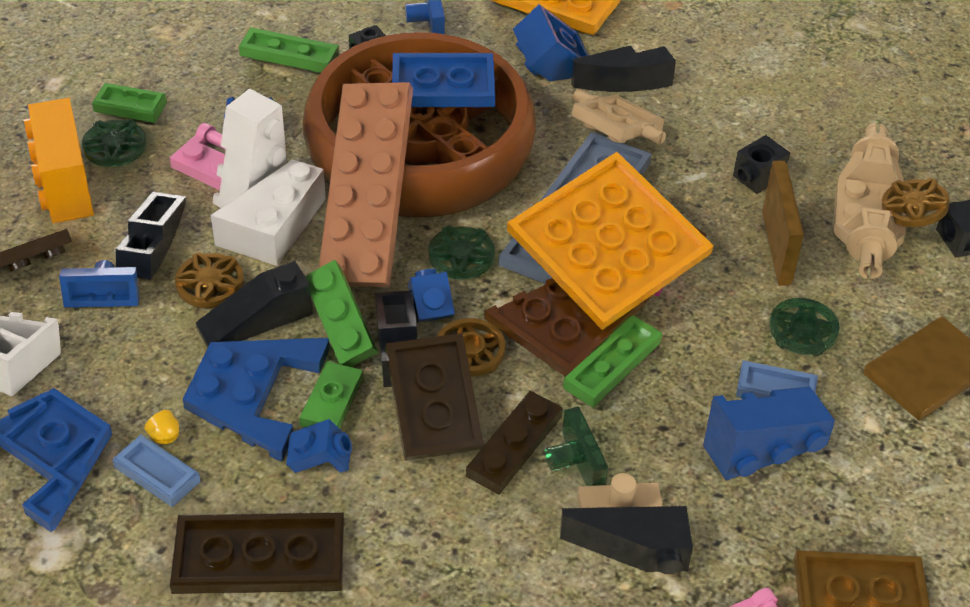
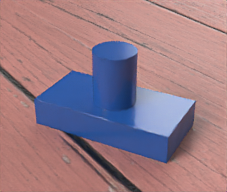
M425 0V3L405 4L406 23L428 21L430 33L445 34V16L441 0Z
M100 260L95 264L94 268L61 269L59 280L64 308L138 306L140 295L136 267H115L108 260Z

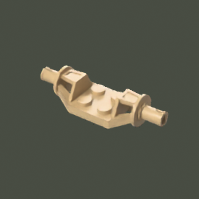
M877 123L867 126L865 130L866 137L861 138L854 144L852 157L838 177L833 234L847 245L849 254L860 261V275L867 278L868 268H871L870 279L881 276L883 272L882 262L894 255L897 248L903 244L906 235V226L895 224L891 211L882 210V197L886 190L892 186L893 182L897 180L904 181L898 164L899 148L894 141L886 137L887 129L884 125L880 124L879 133H876ZM895 212L898 215L906 217V214L903 212Z

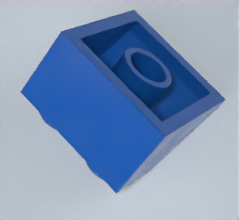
M540 4L513 28L518 40L516 46L526 58L524 63L527 69L533 75L538 76L540 74L550 82L572 78L573 59L589 55L579 33Z

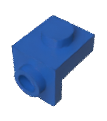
M425 269L416 272L415 277L410 278L408 289L412 292L417 323L451 318L455 315L447 272L437 273L436 269Z
M330 419L290 433L286 465L297 473L329 462L340 473L348 471L350 454L352 453V442L348 434L342 432Z

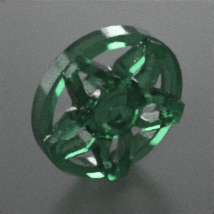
M132 119L108 120L104 122L99 120L93 123V127L84 134L82 148L86 158L94 164L105 167L122 166L133 162L143 154L146 148V137L143 129ZM133 150L130 153L121 156V154L125 153L126 151ZM93 152H103L105 157L98 156Z
M449 225L442 228V231L432 238L428 248L430 264L437 272H447L449 278L470 279L482 275L492 266L495 257V247L492 240L487 236L486 231L481 228L451 227ZM439 260L449 261L451 268L443 265ZM472 263L480 264L477 267L467 269L468 266Z
M791 298L782 301L773 309L769 320L771 335L781 349L786 348L795 353L813 356L822 355L824 351L830 349L835 344L840 328L839 321L830 308L808 298ZM799 308L796 313L785 312L787 309ZM815 311L823 315L828 321L818 319ZM777 325H778L781 329H783L782 332H780V330L778 329ZM791 335L794 336V337L791 338V339H788V338H787L788 336H791ZM829 337L827 340L822 342V338Z

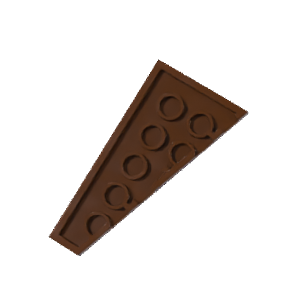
M696 228L706 238V234ZM550 278L546 280L544 286L529 293L523 291L513 296V301L499 308L495 305L485 310L484 319L566 377L629 317L635 315L652 296L601 330L555 280Z

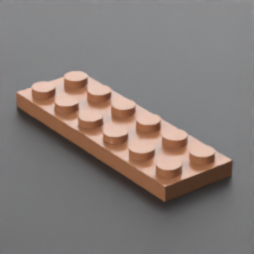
M409 82L343 84L319 268L336 260L341 266L350 287H390L413 96V87Z

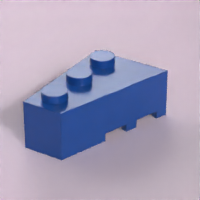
M811 387L772 390L770 393L771 397L757 398L753 392L743 393L740 397L742 400L727 401L723 395L713 396L703 447L726 481L738 476H749L760 468L772 464H783L794 456L808 451L817 452L828 445L835 420Z

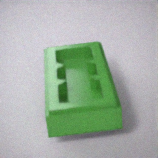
M104 83L93 100L92 106L93 111L97 113L156 123L167 104V98L165 93Z
M327 361L299 417L300 426L308 427L330 419L340 429L362 383L363 370Z

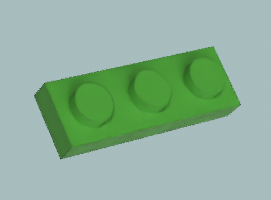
M250 27L239 45L240 56L322 72L332 60L339 56V45Z
M333 260L307 274L305 277L310 283L311 297L339 364L353 367L377 354V348L339 263Z
M632 315L564 378L563 389L594 408L661 343L662 332Z

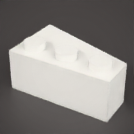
M248 89L226 106L221 147L226 150L224 164H220L217 167V175L221 177L220 193L217 192L213 196V204L222 208L287 164L282 105L252 89Z
M292 159L211 215L215 246L278 266L326 200L324 169Z
M10 312L9 317L0 316V392L14 396L61 354L58 319L46 317L44 322L23 319V313Z

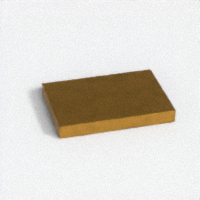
M773 161L762 213L778 286L791 285L804 233L787 163L785 161Z
M941 316L865 365L863 374L920 421L970 387V338Z
M796 550L794 564L799 607H930L922 557Z

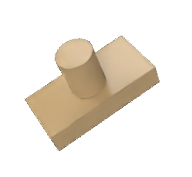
M627 473L615 475L612 478L611 485L578 486L577 498L579 508L663 506L659 483L636 484L634 477Z

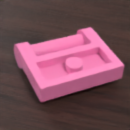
M202 123L198 127L196 135L170 157L171 168L220 190L221 177L217 175V167L220 164H224L225 154L208 147V145L211 143L226 150L221 147L222 134L217 132L214 126Z

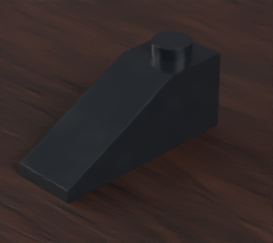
M296 261L267 270L257 275L195 322L196 328L208 348L210 342L242 341L313 315L310 283Z
M687 506L562 508L560 539L645 572L674 574L680 571H688L693 545Z

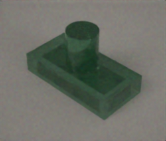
M580 407L564 410L562 435L566 443L545 449L546 461L550 470L555 471L577 465L586 486L606 485L608 465Z

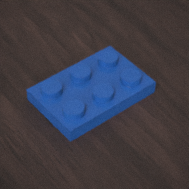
M393 53L392 83L409 82L413 87L411 108L495 107L493 53Z

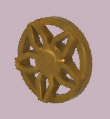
M932 178L927 180H897L884 193L882 197V210L891 211L895 224L906 227L927 226L941 220L949 210V195L945 188L937 184V180ZM937 210L936 212L925 216V214L928 211ZM895 212H903L908 217L898 215Z
M198 252L193 254L192 258L184 262L177 270L175 275L176 291L183 301L192 306L214 308L243 287V270L233 256L218 253L202 254ZM204 264L206 267L201 268L199 265ZM233 270L238 276L237 280L230 276ZM183 287L195 288V296L186 292ZM218 292H227L223 295L211 298L214 294Z
M476 318L458 319L448 323L439 331L437 336L449 335L458 330L457 334L463 333L471 377L484 375L489 372L493 373L498 369L504 358V336L498 328L485 320ZM473 328L486 331L489 334L480 335ZM499 346L498 353L494 357L491 352ZM480 358H484V359H486L488 362L486 363V362H484L483 360H481Z

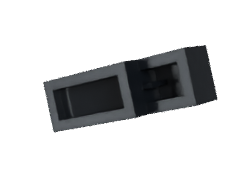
M631 45L573 59L571 85L573 88L606 92H635L673 86L676 60L665 46L638 53L635 52Z
M152 192L128 220V235L115 249L116 267H136L137 278L148 280L153 278L174 239L186 204V196Z
M411 290L374 293L383 387H392L385 351L386 344L417 339V323Z

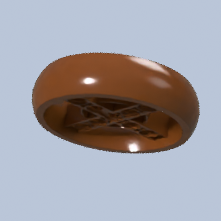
M414 32L387 35L363 42L332 60L311 87L304 107L303 136L310 158L316 167L324 169V179L330 184L336 135L329 126L339 113L343 84L392 83L393 53H493L495 108L504 116L510 127L501 138L487 147L468 132L469 120L492 107H412L405 162L415 164L435 162L437 165H404L398 216L437 217L466 211L483 204L513 182L528 160L533 147L536 133L535 109L530 93L520 75L505 59L492 50L456 36Z

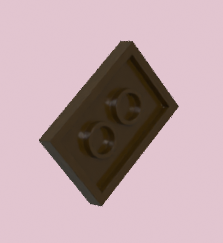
M463 333L387 343L385 351L404 461L482 449L484 444Z

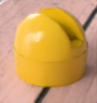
M170 410L156 413L144 426L150 438L157 444L167 445L173 443L179 435L178 420Z

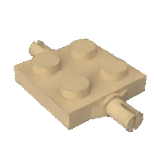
M581 88L577 89L573 94V100L578 103H574L571 116L581 120L585 127L607 134L608 139L611 141L625 143L627 140L640 137L647 138L657 145L664 142L666 133L662 131L665 119L616 94L599 97L591 95Z

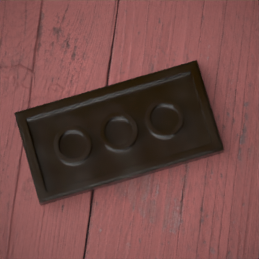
M344 512L178 515L170 579L171 594L342 591Z

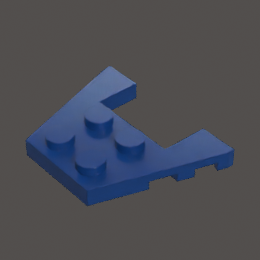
M328 338L210 342L183 397L184 409L222 430L225 428L232 430L242 436L243 442L252 447L257 444L268 450L270 457L283 461L289 446L290 433L294 432L293 424L259 417L281 367L287 366L320 373L330 350V341Z
M55 388L8 409L9 415L0 419V447L49 480L26 500L22 506L27 516L50 532L54 531L112 436L111 427L108 423Z

